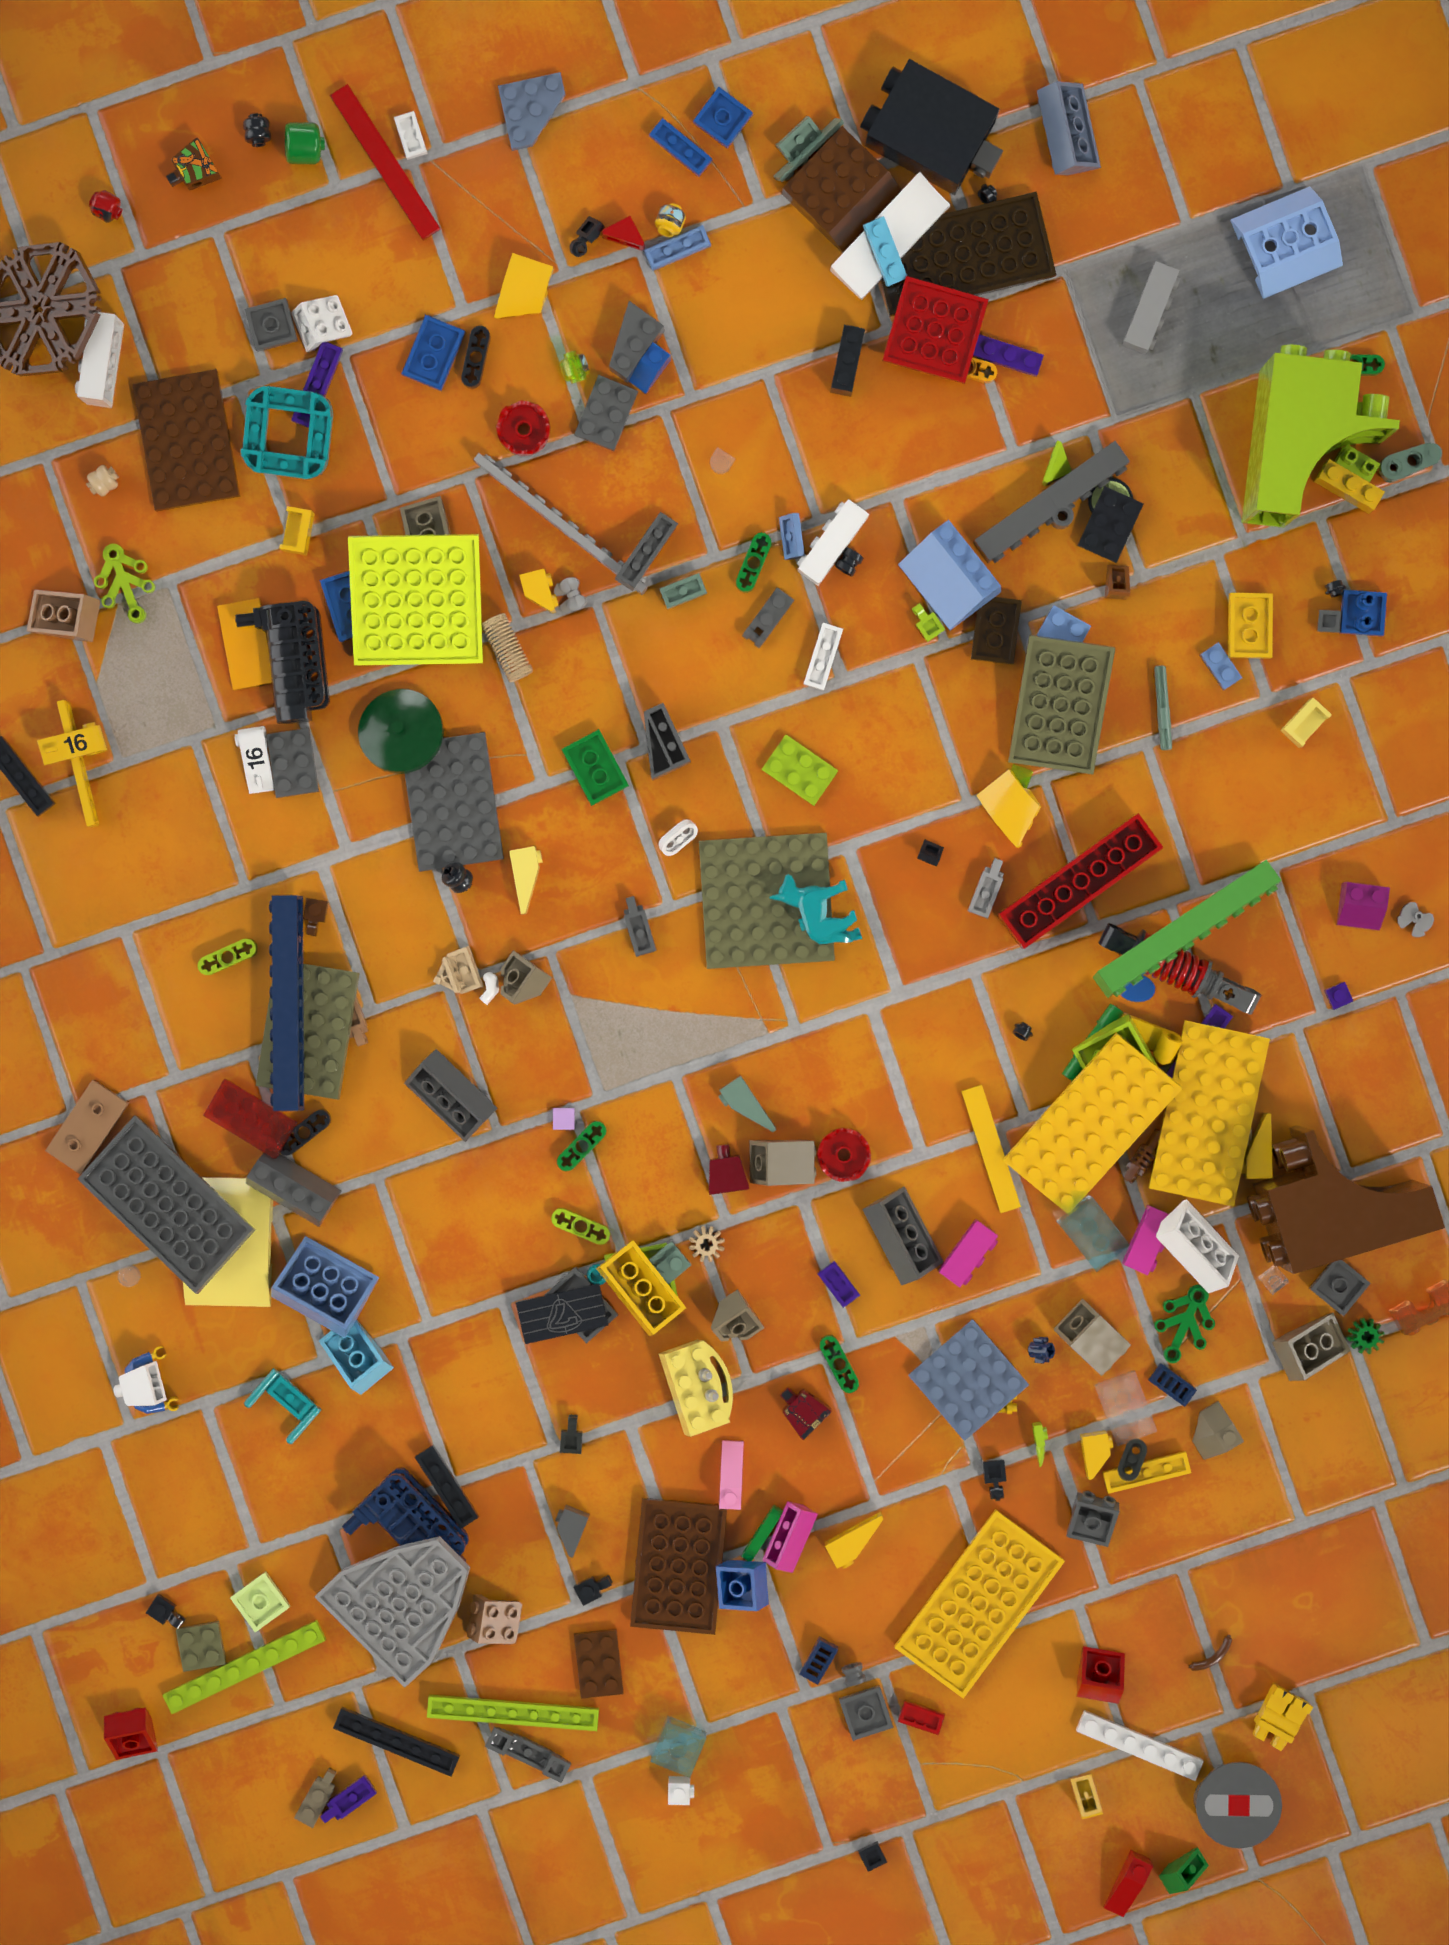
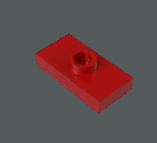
M904 1700L898 1722L939 1735L945 1713Z

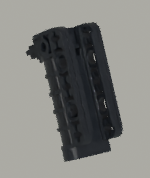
M308 601L265 605L260 608H253V613L235 615L237 627L255 625V628L263 629L267 633L277 724L312 721L311 711L325 709L330 703L319 610ZM313 630V636L307 639V633ZM318 673L317 680L312 682V675ZM319 694L320 698L317 699V702H314V699H316Z

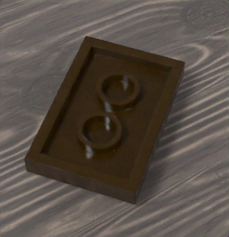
M994 597L977 610L971 660L1014 664L1022 600Z

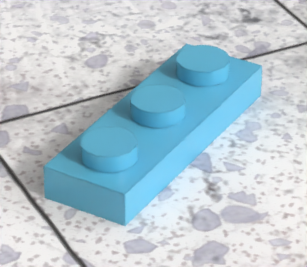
M882 216L864 224L865 233L886 286L904 280L907 274L885 217Z

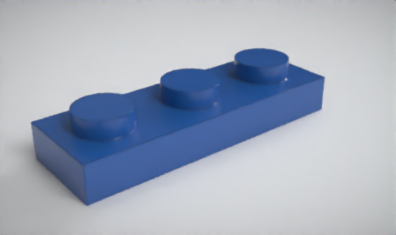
M663 118L649 134L652 140L698 177L712 162V158Z

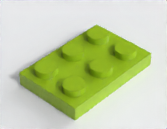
M788 735L784 736L761 769L813 806H815L838 772L837 769Z

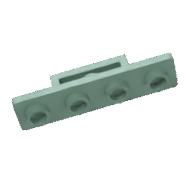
M806 116L776 144V147L787 159L788 163L773 177L781 182L789 180L794 175L793 171L799 166L805 165L810 160L809 156L814 151H819L825 144V141L844 124L843 120L835 118L820 131L813 120Z

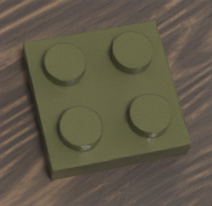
M219 1621L176 1629L183 1672L225 1665L227 1663Z

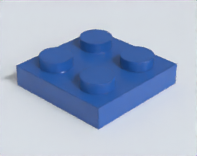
M718 87L693 120V123L728 149L752 117L753 112Z

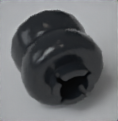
M258 113L248 115V118L243 121L245 141L252 144L253 147L265 146L266 142L271 140L269 120Z
M454 862L443 869L442 882L447 887H450L454 893L465 892L471 887L473 875L461 863Z

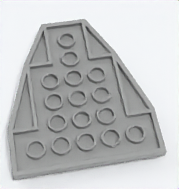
M439 1536L397 1546L343 1568L316 1594L315 1598L405 1688L435 1659L459 1608L470 1566Z

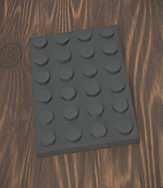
M486 733L443 738L438 753L427 765L417 771L405 773L419 872L445 868L454 862L469 865L504 859Z

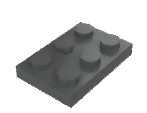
M598 375L574 435L614 452L638 391Z
M310 728L266 734L276 798L319 792Z
M575 1267L545 1295L592 1284ZM603 1297L608 1322L610 1323L618 1316V1313ZM604 1327L578 1332L577 1334L587 1344Z

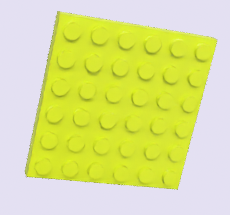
M479 534L348 536L354 665L483 663Z

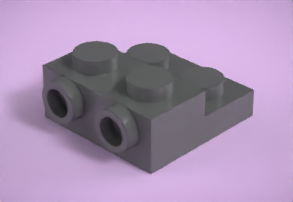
M1090 1491L1077 1492L1066 1536L1108 1547L1120 1512L1119 1502H1116L1111 1496L1099 1498L1095 1497V1494Z

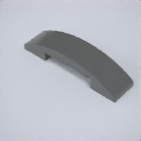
M495 1726L485 1744L486 1748L503 1756L507 1754L542 1771L543 1775L562 1783L571 1765V1762L550 1749L519 1734Z

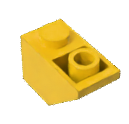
M540 569L519 575L525 597L548 612L556 613L555 607L559 605L556 594H551L550 586H553L551 574H546L545 569Z

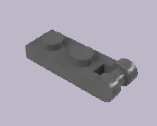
M776 588L745 630L742 637L747 640L749 638L760 649L792 605L794 599L779 588ZM757 627L764 631L760 636L754 632Z

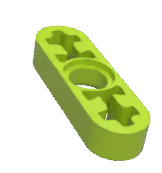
M242 939L202 957L198 962V970L204 975H213L253 957L257 953V944L252 939ZM245 942L247 945H252L250 954L242 952L239 954L241 958L238 959V954L233 947L236 946L237 950L244 948ZM225 951H230L233 954V960L230 963H225L222 960V954ZM217 955V960L222 967L219 968V965L215 964L211 966L210 972L208 969H203V966L206 964L205 960L213 962L216 960L214 956Z
M558 1208L552 1214L551 1220L554 1226L593 1243L602 1245L610 1238V1230L607 1226L570 1210ZM563 1212L565 1213V1218L571 1220V1216L576 1217L571 1224V1229L567 1227L569 1223L563 1221L561 1224L558 1223V1218L555 1217L556 1214L560 1215ZM579 1220L585 1221L587 1224L586 1231L578 1232L575 1229V1223ZM591 1224L595 1225L593 1228L595 1231L605 1230L606 1238L598 1240L597 1235L591 1233V1237L587 1236L586 1234L590 1231Z

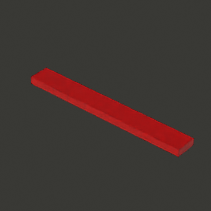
M346 84L330 95L331 99L421 239L424 241L441 230L350 86Z

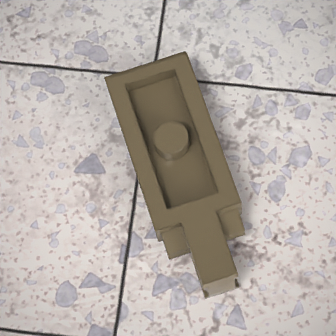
M329 1768L324 1778L318 1776L297 1811L295 1819L311 1828L314 1827L334 1791L335 1784L331 1783L336 1771Z

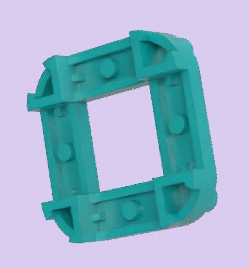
M263 386L254 390L247 397L245 403L247 408L241 456L247 466L257 473L310 479L321 475L328 465L331 443L333 408L329 399L316 392L273 386ZM270 408L310 414L306 457L265 451Z

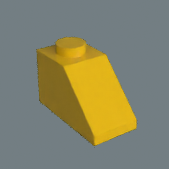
M1105 1430L1080 1434L1085 1472L1088 1480L1096 1476L1111 1455L1110 1448H1113L1112 1436H1108Z

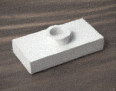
M412 111L394 117L407 160L428 154L415 112Z

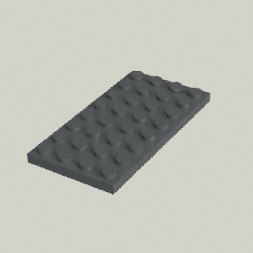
M136 1115L78 1178L99 1201L195 1294L201 1292L256 1230Z

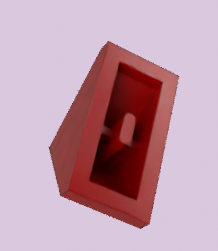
M631 216L603 229V239L644 252V241Z

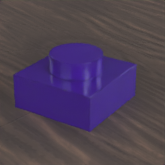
M1345 982L1324 990L1332 1010L1353 1002Z

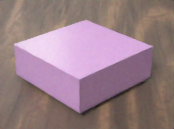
M553 1108V1130H574L575 1108Z

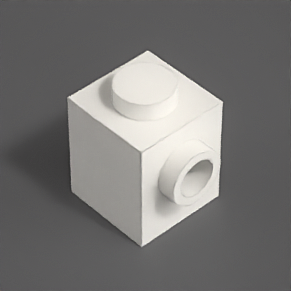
M669 1776L668 1805H690V1798H694V1785H690V1776Z

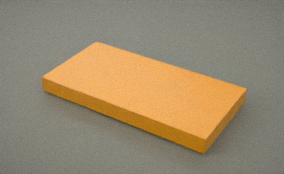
M260 598L217 606L234 691L272 684L267 633L263 629L255 628V625L237 627L235 622V615L253 613V608H260L262 606Z

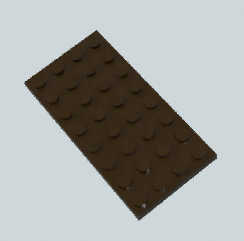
M1037 191L942 214L901 258L908 277L976 296L1053 278L1057 275ZM881 279L889 317L895 316L905 279L890 286H886L884 279Z

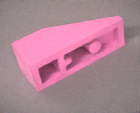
M722 1440L719 1509L741 1510L744 1441Z

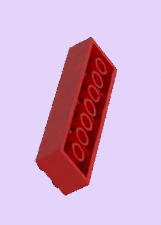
M1137 813L1002 910L997 916L1021 949H1025L1164 847L1140 814Z

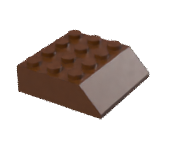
M842 126L782 188V195L835 247L844 253L864 231L863 225L875 220L902 189L890 172Z

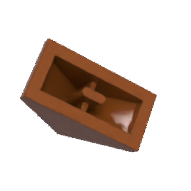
M1107 565L1105 598L1126 600L1130 596L1129 566Z

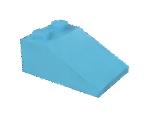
M358 1320L355 1321L345 1338L330 1331L319 1340L349 1387L360 1395L394 1368L384 1352Z

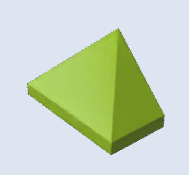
M1057 440L1054 445L1041 484L1044 486L1066 476L1072 471L1061 441Z

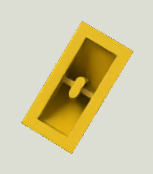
M1092 1775L1071 1779L1081 1818L1086 1819L1103 1814Z

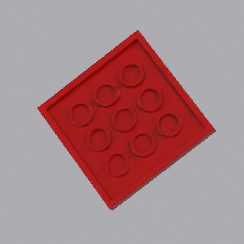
M906 276L882 361L965 384L989 299Z

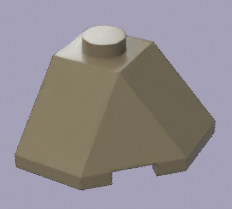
M513 950L501 968V976L504 977L501 995L511 1003L518 1004L541 995L552 977Z
M738 1289L720 1301L711 1325L712 1331L720 1341H729L730 1338L738 1337L739 1340H748L765 1328Z
M1219 1401L1199 1412L1198 1423L1192 1441L1203 1460L1226 1453L1244 1442Z

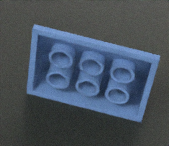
M949 520L931 532L898 564L949 630H952L1001 593L999 582Z
M305 1236L272 1286L271 1297L345 1338L357 1320L379 1277Z

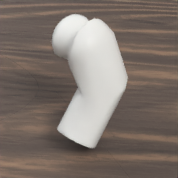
M487 972L483 976L486 991L479 999L486 1005L499 992L498 977L492 972Z

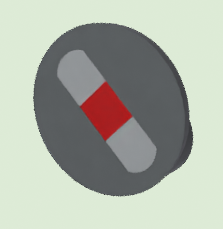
M1232 1762L1217 1767L1205 1777L1194 1792V1805L1202 1828L1214 1841L1227 1847L1248 1848L1261 1843L1273 1833L1281 1817L1282 1799L1277 1784L1268 1773L1249 1763Z

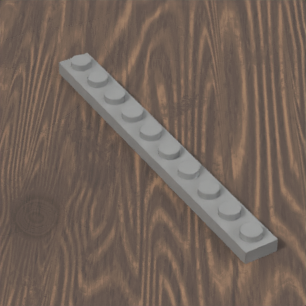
M480 453L477 454L473 460L478 466L614 574H618L625 563L621 560L617 563L611 558L613 554L606 548L602 547V549H599L594 545L596 541L591 536L580 534L578 532L579 527L572 521L565 522L561 518L562 514L557 509L552 507L550 510L544 505L546 501L537 494L533 496L527 492L529 488L520 480L517 483L512 480V474L505 468L498 469L494 465L495 461L487 454L484 456ZM643 578L634 588L641 595L647 590L646 580Z

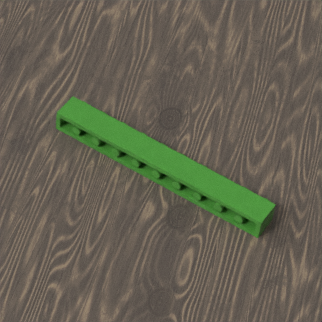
M1265 860L1097 971L1093 979L1107 998L1112 995L1118 997L1127 990L1125 988L1130 983L1133 986L1144 979L1142 975L1147 972L1149 974L1154 973L1161 967L1160 963L1163 961L1169 963L1178 956L1176 954L1182 949L1185 952L1195 945L1193 941L1199 938L1202 941L1211 934L1210 930L1215 927L1217 929L1222 928L1228 923V918L1231 916L1237 918L1245 912L1243 908L1248 905L1253 907L1262 900L1260 897L1264 894L1267 896L1273 894L1278 890L1277 885L1282 881L1269 862Z

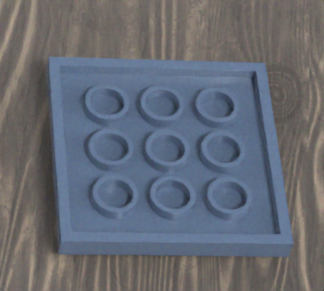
M973 1319L908 1375L964 1441L1029 1386L1027 1381Z

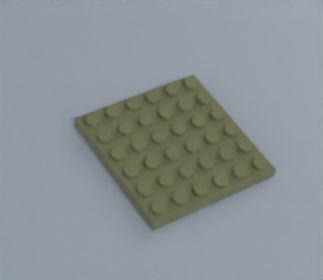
M827 833L699 841L707 969L835 961L834 943L818 944L809 938L806 930H801L798 919L802 918L799 908L769 898L772 895L778 894L787 874L792 875L798 888L808 886L830 887ZM831 897L827 899L826 918H832Z

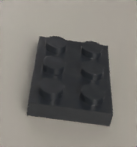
M1104 486L1077 546L1117 563L1144 503Z

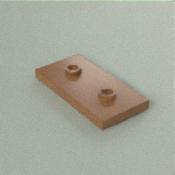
M92 1080L45 1151L81 1175L129 1103L97 1081Z

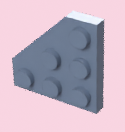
M561 72L498 86L512 151L534 146L541 131L546 127L557 106L566 96Z

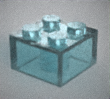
M667 1715L652 1751L650 1762L690 1778L705 1743L707 1732Z

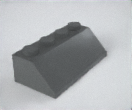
M437 1049L421 1062L404 1082L465 1142L497 1109L491 1100L482 1094Z
M269 1147L257 1160L246 1177L247 1185L320 1227L342 1192L340 1189Z
M905 1186L862 1209L901 1285L920 1279L943 1263Z

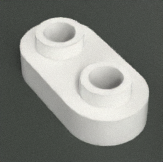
M688 819L681 821L660 839L659 849L667 856L676 854L696 837L698 833L697 826Z

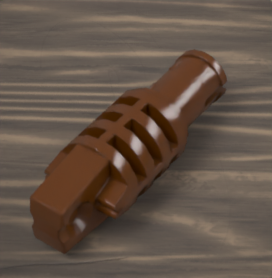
M1154 1129L1146 1144L1140 1145L1126 1166L1128 1171L1124 1179L1131 1184L1134 1183L1138 1176L1142 1177L1155 1159L1161 1132L1158 1129Z

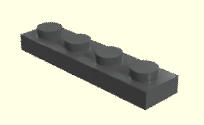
M660 512L616 575L615 580L633 591L676 529L678 523Z

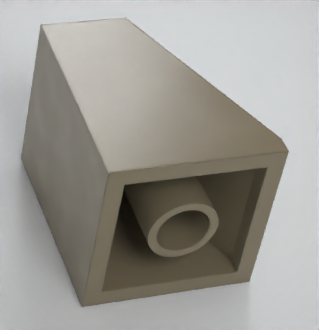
M749 1140L750 1183L766 1186L815 1184L816 1168L814 1166V1157L816 1155V1147L814 1141Z
M1083 1298L1053 1329L1101 1376L1110 1370L1112 1365L1131 1346Z

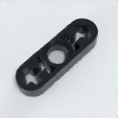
M484 326L474 327L470 334L461 375L463 384L470 389L477 388L483 376L491 339L488 329ZM480 331H483L484 336H486V339L482 338L480 343L484 349L472 347L473 344L477 346L478 339L475 335L480 334ZM473 352H480L482 359L478 363H473L470 360V355ZM468 365L480 368V370L475 369L474 376L477 380H473L472 383H469L466 376L471 375L472 371L471 368H468Z
M326 1110L315 1111L278 1141V1151L286 1156L295 1153L330 1125V1113ZM318 1114L320 1116L325 1115V1124L320 1123L316 1125L315 1128L318 1130L315 1132L313 1126L308 1121L311 1120V1123H314L318 1120ZM302 1126L308 1127L310 1130V1136L306 1139L301 1138L298 1133ZM294 1133L295 1138L299 1142H301V1144L298 1145L296 1141L290 1146L292 1149L291 1151L289 1149L284 1150L282 1148L284 1146L283 1141L285 1140L286 1142H289L292 1139H294V1137L291 1136V1134Z

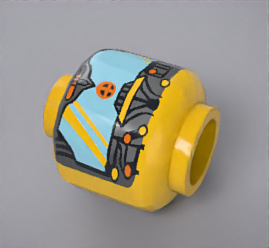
M675 203L664 205L659 210L655 226L661 235L671 238L681 232L686 215L682 208Z

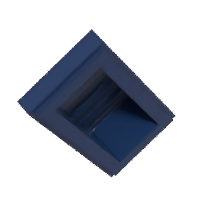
M1162 1363L1158 1365L1148 1381L1184 1407L1197 1391L1195 1387ZM1165 1371L1167 1374L1160 1383L1157 1382L1160 1375ZM1172 1376L1174 1378L1167 1388L1164 1387ZM1179 1381L1181 1385L1175 1393L1171 1392ZM1185 1387H1187V1392L1184 1394L1182 1398H1180L1179 1395L1182 1393Z
M819 1636L799 1675L818 1685L834 1659L838 1646ZM820 1647L829 1651V1655L819 1651ZM816 1654L825 1658V1662L815 1658ZM813 1661V1662H815V1663L821 1665L822 1668L819 1669V1668H817V1667L811 1665V1662ZM809 1668L817 1672V1677L806 1672L807 1669Z

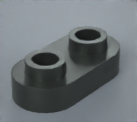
M1132 1439L1126 1444L1118 1466V1475L1124 1481H1133L1139 1475L1147 1453V1446L1142 1440ZM1137 1447L1140 1453L1133 1454L1132 1449ZM1130 1467L1133 1472L1126 1474L1124 1469Z

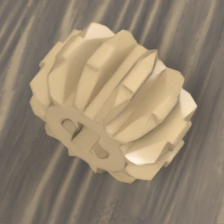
M701 1226L702 1234L694 1230L693 1233L698 1238H689V1241L696 1243L690 1245L689 1250L697 1249L693 1253V1257L695 1258L702 1254L700 1257L701 1262L704 1261L705 1256H708V1261L712 1262V1254L719 1258L720 1254L716 1249L724 1251V1247L717 1244L723 1243L725 1240L724 1238L717 1239L721 1234L719 1230L714 1235L712 1234L713 1226H710L709 1232H706L705 1226ZM704 1239H709L708 1242L712 1241L713 1244L710 1245V1249H705V1246H701Z

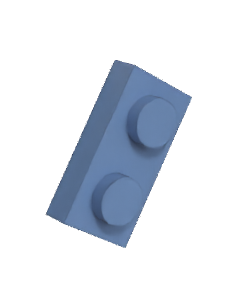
M791 513L779 517L784 560L805 556L799 513Z
M1219 642L1200 654L1223 690L1242 678Z

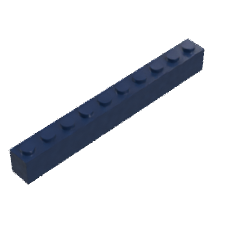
M277 895L272 896V900L269 902V911L272 913V922L269 924V932L272 935V943L269 946L272 965H270L269 973L272 978L270 998L273 1003V1008L270 1009V1019L273 1020V1029L270 1030V1040L273 1042V1051L270 1052V1062L273 1063L270 1083L273 1085V1094H271L270 1103L273 1106V1111L304 1110L303 896Z

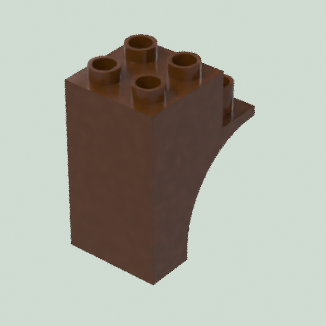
M1301 1126L1289 1128L1292 1139L1272 1144V1153L1278 1168H1285L1289 1173L1253 1183L1256 1194L1247 1197L1248 1206L1254 1221L1260 1220L1261 1224L1266 1226L1268 1236L1260 1238V1245L1267 1263L1273 1262L1275 1267L1280 1266L1292 1274L1445 1228L1431 1185L1415 1180L1382 1187L1357 1185L1343 1176L1329 1162L1319 1146L1314 1130Z

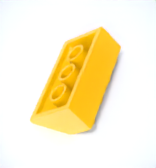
M634 1240L596 1268L649 1336L657 1333L686 1309L682 1301Z

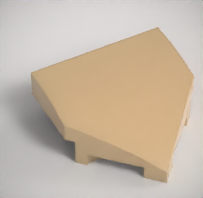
M469 946L448 953L446 957H443L439 972L433 980L434 983L441 984L455 993L461 994L483 987Z

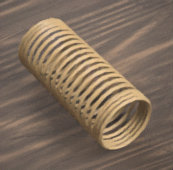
M502 613L483 622L482 628L483 631H486L485 634L489 638L490 645L494 648L493 651L496 652L495 655H498V661L501 662L500 665H502V669L506 672L505 675L509 680L508 682H514L532 673L533 669L531 664H528L529 661H525L527 660V657H524L526 654H522L524 651L521 650L522 647H519L521 644H517L519 640H516L517 637H514V630H510L512 627L509 626L510 623H507L509 620H507L506 614Z

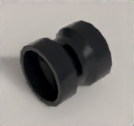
M846 547L843 552V559L838 560L835 567L853 577L856 572L855 566L857 567V565L861 564L864 558L856 551Z

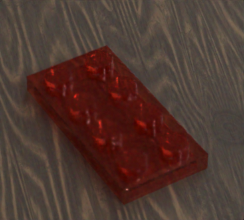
M225 1078L203 1114L206 1118L274 1159L278 1157L298 1122L281 1111H273V1106Z

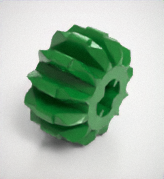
M1360 1318V1325L1353 1321L1352 1323L1356 1328H1348V1332L1353 1335L1347 1337L1348 1341H1354L1351 1347L1353 1349L1358 1348V1352L1361 1354L1364 1350L1367 1354H1371V1347L1378 1351L1377 1342L1380 1344L1384 1343V1340L1379 1338V1336L1385 1334L1384 1331L1379 1330L1381 1325L1379 1323L1374 1324V1319L1369 1318L1367 1322L1365 1318ZM1365 1331L1370 1334V1337L1367 1336V1340L1362 1338V1334L1365 1335Z

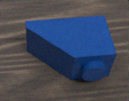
M653 342L640 359L629 382L647 394L671 361V355Z

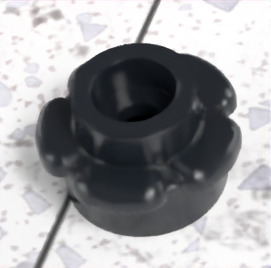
M983 184L978 191V197L981 202L987 204L997 200L996 189L992 185L987 186Z
M1342 580L1333 581L1325 585L1327 591L1325 594H1330L1331 598L1343 594L1346 586L1343 585Z
M1021 1022L1014 1025L1013 1034L1017 1038L1027 1041L1029 1037L1033 1036L1032 1028L1028 1024Z

